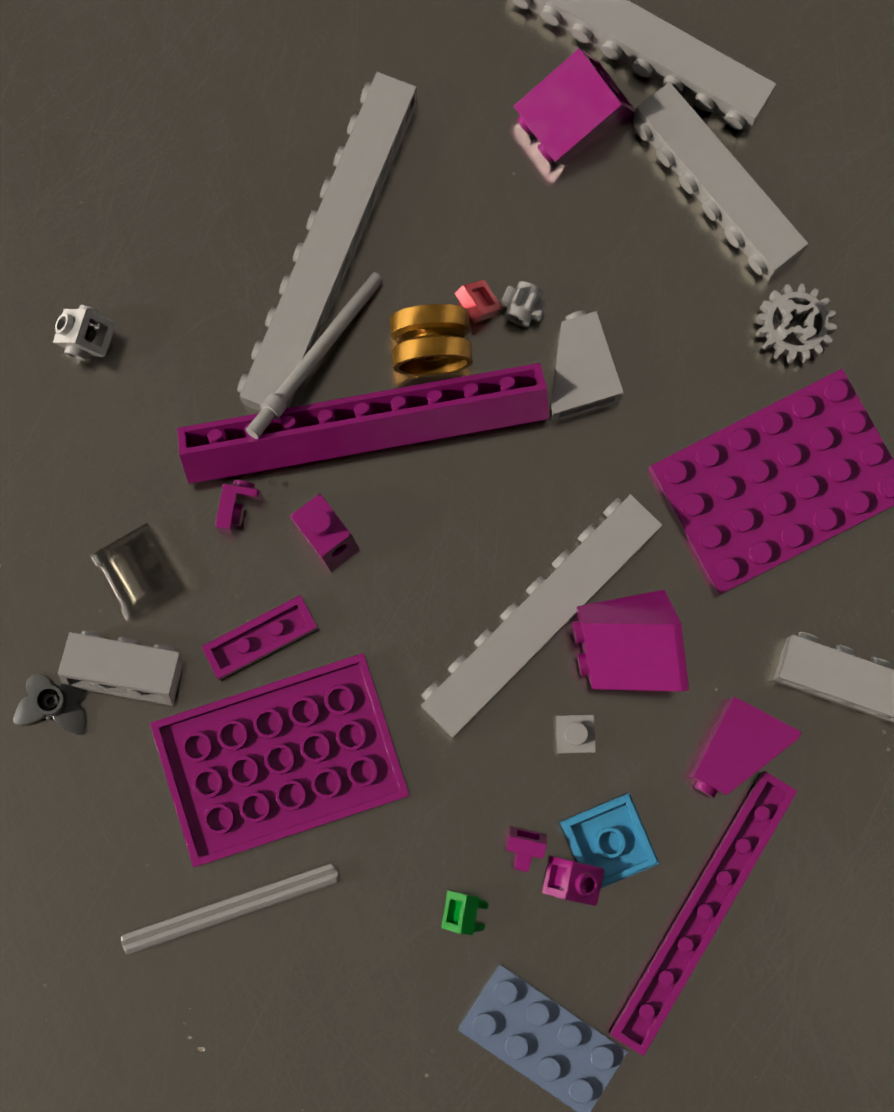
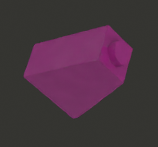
M735 696L727 700L688 778L696 781L694 788L707 796L715 798L717 793L728 795L797 741L802 732Z

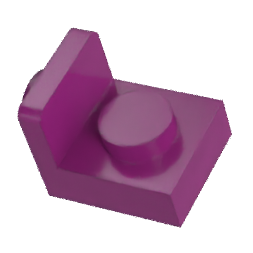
M234 480L233 485L223 484L215 528L219 533L234 535L235 526H241L244 505L239 504L240 500L261 503L262 494L260 490L255 489L254 483Z
M550 856L542 893L564 900L596 906L598 904L604 869Z

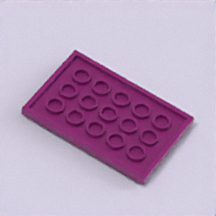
M843 368L650 465L648 468L717 597L894 506V459Z
M364 653L149 723L193 868L410 796Z

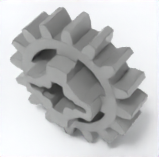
M787 284L782 289V295L774 290L769 296L770 301L764 300L760 306L764 313L758 314L755 322L763 325V327L757 331L756 335L757 337L767 338L762 347L764 350L771 347L776 349L773 357L776 360L782 354L787 355L788 364H792L796 356H799L802 363H806L810 359V353L817 358L823 352L822 346L828 347L833 339L827 334H833L837 329V325L829 323L836 315V312L834 310L826 311L825 306L830 300L827 297L819 301L816 298L818 289L815 288L808 294L805 293V285L800 284L796 292H793L791 286ZM774 312H776L775 317L779 321L778 328L776 330H774L773 327ZM806 318L802 326L797 325L786 330L790 322L794 323ZM816 318L818 319L819 331L817 335V330L813 326L814 319ZM786 342L796 343L797 345H791Z

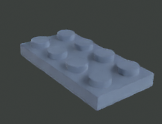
M501 964L498 965L458 1027V1031L576 1112H591L628 1054L625 1048Z

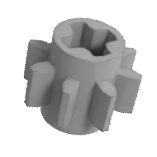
M520 281L516 289L508 286L501 300V306L507 308L504 316L521 326H529L532 319L540 322L547 301L541 299L544 292L539 287L525 281Z

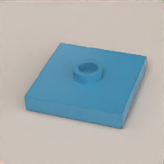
M630 793L560 822L576 862L604 869L601 888L660 864Z

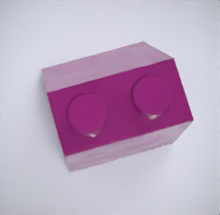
M580 48L513 106L520 115L517 118V122L528 135L534 134L541 143L537 148L542 156L549 163L554 161L563 166H566L631 122L636 110L599 60Z
M665 589L576 606L578 621H573L572 627L576 644L582 643L583 653L577 654L578 666L581 676H588L592 689L680 692L689 690L682 624Z

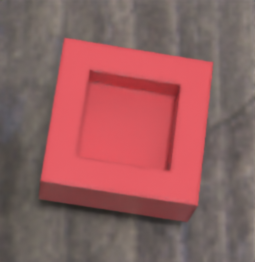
M484 279L462 285L454 293L462 307L468 310L469 316L474 323L495 317L504 309Z

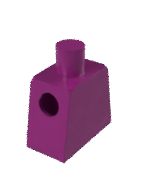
M321 494L315 496L290 515V519L331 573L360 552L349 530ZM344 545L340 550L333 553L338 547Z

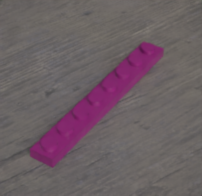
M762 771L609 1034L642 1056L645 1055L795 797L796 789L768 772Z

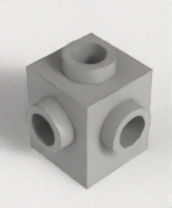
M80 305L79 309H64L55 324L56 334L53 343L65 348L64 354L74 359L85 361L86 356L105 357L116 322L101 316L99 310L90 306Z

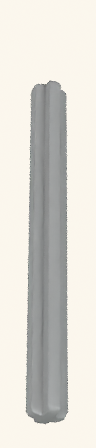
M330 863L124 934L121 937L123 949L126 954L130 955L338 883L340 877L337 867L334 863Z

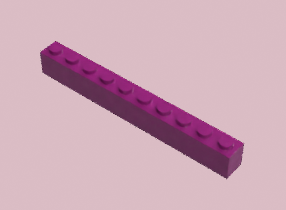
M541 363L290 407L283 412L278 420L273 419L258 439L251 437L246 432V428L259 413L177 428L179 456L188 484L541 421L549 419L547 386Z

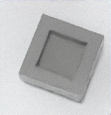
M594 715L556 716L557 754L596 752Z

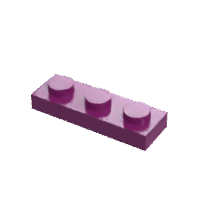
M299 595L206 643L201 648L217 679L221 680L317 630L318 627L302 596Z

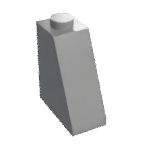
M585 310L576 311L565 317L566 320L561 322L549 412L551 422L620 402L623 390L597 311L588 314Z

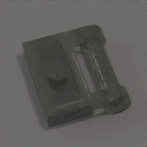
M147 523L91 556L95 566L101 567L122 604L123 609L121 612L126 621L140 616L147 609L185 588ZM120 554L124 557L145 594L137 600L114 562L115 557Z

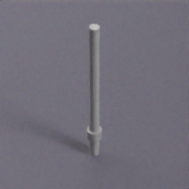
M372 272L275 394L270 393L260 405L261 411L246 428V432L251 437L258 439L273 419L278 420L287 409V401L382 284L383 278L378 273Z

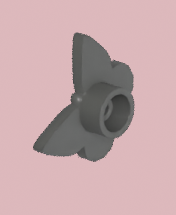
M31 675L26 681L28 696L20 701L14 714L13 723L23 726L36 723L44 718H47V720L54 719L65 730L77 735L84 734L86 727L85 712L78 703L85 698L87 690L66 687L62 683L59 686L53 685L51 680L44 675Z

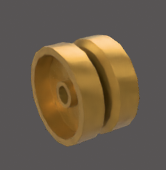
M452 304L418 305L396 311L389 317L391 339L399 343L392 348L393 369L395 372L410 376L443 375L467 369L473 364L471 342L463 338L470 333L469 312L464 307Z

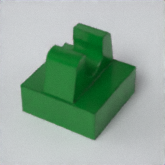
M447 890L441 928L465 935H474V932L483 931L485 924L476 922L477 910L479 908L488 909V902L479 899L480 897Z

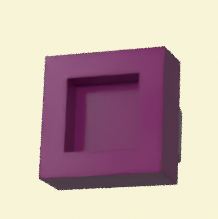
M510 826L506 851L516 853L514 860L515 870L529 872L532 856L544 859L547 834Z

